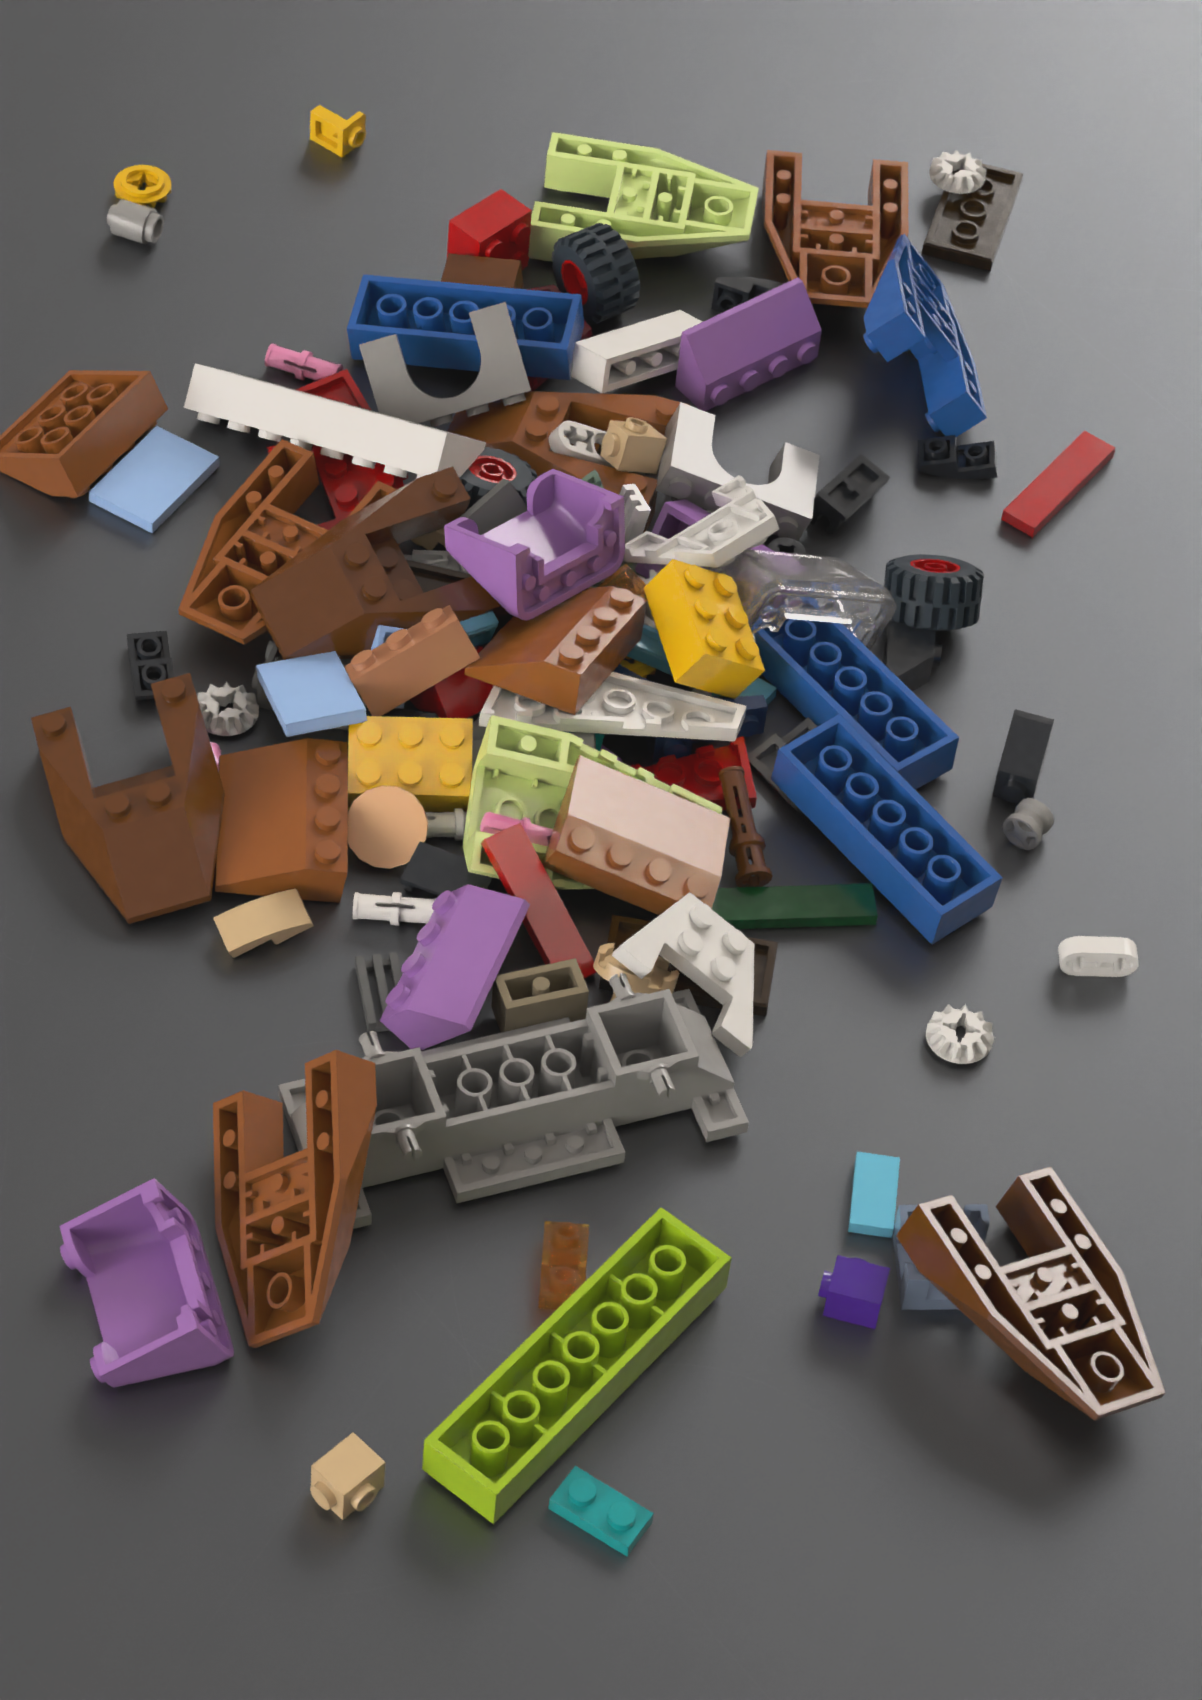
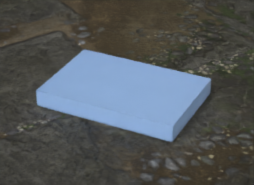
M156 426L89 491V502L153 533L219 467V456Z
M336 651L256 665L257 678L286 737L367 721L366 708Z

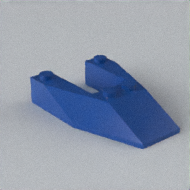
M903 234L896 241L863 317L866 329L863 338L873 353L879 351L887 362L903 352L910 350L919 362L928 407L925 417L929 425L935 432L941 430L945 436L955 435L957 437L987 418L976 365L944 285L907 236Z

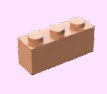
M448 605L443 609L431 610L423 616L421 622L409 629H400L392 633L385 643L375 649L364 650L352 658L351 663L344 667L372 716H382L478 660L480 656L452 608Z

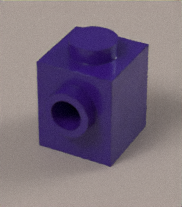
M837 1255L833 1272L824 1270L818 1296L826 1298L823 1316L875 1329L890 1268L869 1263L861 1258H848Z

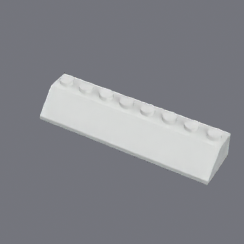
M196 363L184 408L198 412V420L219 425L220 418L229 420L227 428L249 433L251 427L259 429L258 437L280 442L282 436L289 437L290 443L308 451L312 450L314 444L322 447L321 455L343 460L344 453L353 456V464L374 469L376 462L385 465V473L403 478L407 477L408 471L416 473L417 478L450 467H454L460 478L484 451L486 442Z

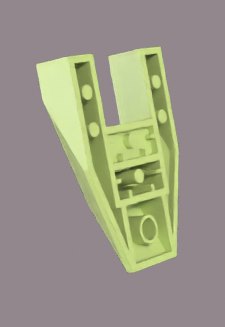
M552 132L546 158L544 188L610 198L607 212L535 201L531 217L529 258L552 261V252L558 239L597 223L608 224L613 230H616L628 245L634 259L678 256L748 241L759 188L658 148Z

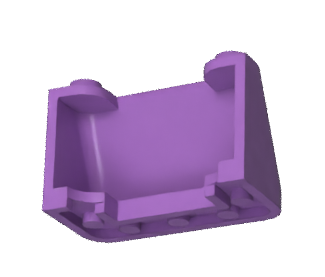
M551 469L537 477L528 486L526 493L527 511L496 528L479 535L478 526L475 521L466 517L457 518L444 525L446 550L509 614L527 621L609 577L618 570L625 553L624 496Z
M155 1178L59 1226L64 1242L60 1246L62 1258L71 1270L77 1269L86 1277L103 1342L94 1346V1357L90 1358L91 1369L100 1383L106 1382L113 1388L214 1366L234 1356L233 1344L198 1226L188 1209Z

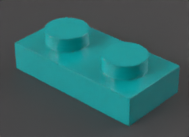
M577 1466L571 1470L551 1496L548 1509L625 1556L629 1555L650 1527L654 1516L653 1512Z

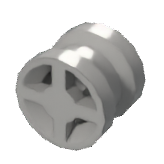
M1026 798L1016 806L1015 813L1011 814L1004 821L1003 831L1013 845L1021 849L1031 850L1041 842L1042 835L1052 828L1054 817L1044 803L1037 799Z

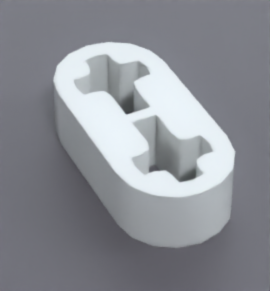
M1075 936L1065 939L1058 946L1060 969L1068 975L1123 977L1132 974L1139 966L1136 944L1128 938Z

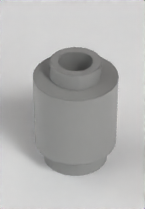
M121 199L117 204H113L110 207L107 215V224L110 225V231L114 235L142 244H147L148 242L156 243L163 230L164 217L157 214V211L153 208Z

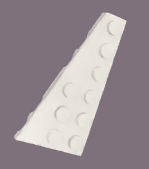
M612 672L575 715L493 686L480 712L478 726L487 727L491 715L566 732L736 741L745 718L747 706Z

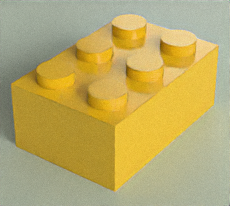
M672 559L643 588L675 683L735 699L765 671L759 655V648L755 643L748 623L747 614L743 609L737 592V585L731 576Z
M367 716V721L348 725V810L353 801L366 790L387 785L401 787L414 794L425 812H454V808H463V812H467L472 780L473 719Z

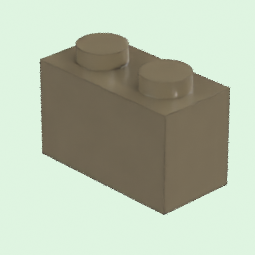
M575 958L497 975L493 983L491 1008L501 1033L569 1017L570 1022L586 1019L589 990Z

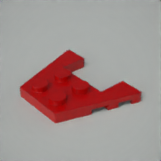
M314 444L312 446L311 452L314 453L316 468L335 517L333 520L318 524L322 528L330 530L340 521L347 518L378 481L396 489L404 486L401 477L384 472V464L376 462L375 468L372 469L353 464L352 455L344 453L343 460L321 455L322 447ZM275 446L267 447L268 453H270L275 448Z

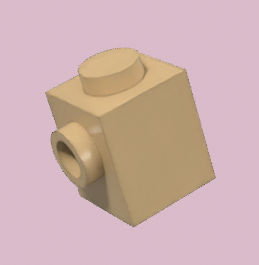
M628 417L626 422L610 420L607 433L602 440L600 456L618 471L657 474L667 438L650 424L638 418Z
M353 1432L311 1465V1494L323 1509H331L344 1520L353 1511H362L367 1508L375 1499L377 1492L384 1487L386 1462Z

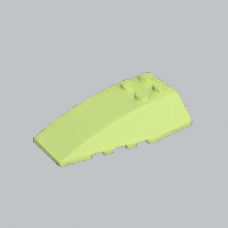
M491 715L473 768L462 847L468 872L499 879L481 845L485 838L494 835L481 832L480 830L484 814L492 812L518 820L526 817L530 818L532 824L554 829L579 755L722 814V807L674 783L669 786L655 779L653 773L641 767L638 770L618 761V756L604 749L598 751L583 744V739L571 733ZM532 843L538 857L543 862L548 846ZM545 868L556 890L594 889Z

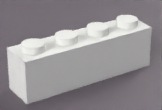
M678 310L577 341L574 346L571 377L600 393H605L677 370L682 331L702 321L682 310Z

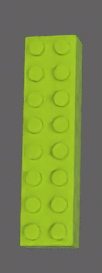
M660 1207L424 1440L422 1470L494 1524L727 1288L732 1257Z

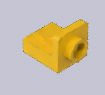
M318 105L310 111V139L338 156L344 157L354 148L360 147L366 137V115L358 111L346 120L325 107Z

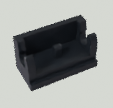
M860 454L816 494L813 516L810 523L813 525L824 515L830 522L826 533L833 534L840 527L842 521L845 522L869 498L873 497L888 482L890 477Z
M421 841L401 877V884L405 885L404 890L411 893L417 887L439 896L444 891L449 890L452 892L467 884L496 892L498 890L497 878L468 872L465 858Z

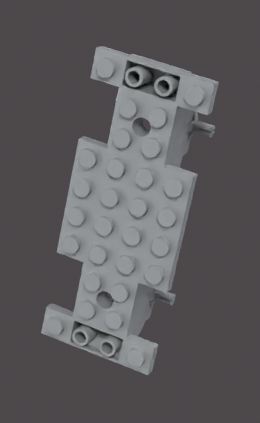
M620 973L619 978L615 974L610 978L609 984L612 986L616 998L607 1004L587 1008L586 1019L570 1022L569 1017L425 1051H421L420 1047L401 1052H384L376 1032L369 1031V1037L367 1032L363 1033L359 1037V1042L365 1053V1057L362 1059L374 1062L376 1066L377 1107L353 1229L371 1225L372 1213L362 1189L368 1186L443 1169L456 1203H461L624 1163L625 1150L615 1129L616 1126L690 1108L693 1110L706 1142L746 1133L749 1121L734 1090V1080L716 1040L711 1034L712 1031L705 1016L699 1012L690 989L673 992V994L670 989L650 994L634 993L626 974ZM305 1079L278 1085V1096L298 1151L307 1148Z

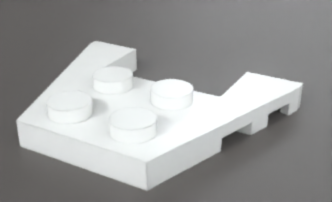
M738 475L712 491L716 505L721 508L670 539L649 531L642 533L625 544L623 560L631 563L667 565L674 559L699 567H722L732 563L738 554L748 548L763 544L769 535L779 530L775 515L761 499L758 500L756 498L754 490L750 486L747 487L744 478Z
M689 892L613 951L612 956L642 979L652 971L658 956L661 955L723 1005L711 1034L739 1057H742L753 1045L754 943L741 931L735 929L715 913L708 905Z

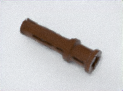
M730 766L722 769L718 775L722 784L726 812L730 818L729 824L732 839L728 849L730 855L735 857L738 873L735 876V882L738 887H762L768 884L773 877L772 871L766 867L764 859L765 840L756 831L752 806L744 778V769L740 766ZM735 797L739 799L742 818L739 817Z

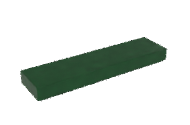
M872 883L718 888L712 905V910L735 929L876 925L878 917Z

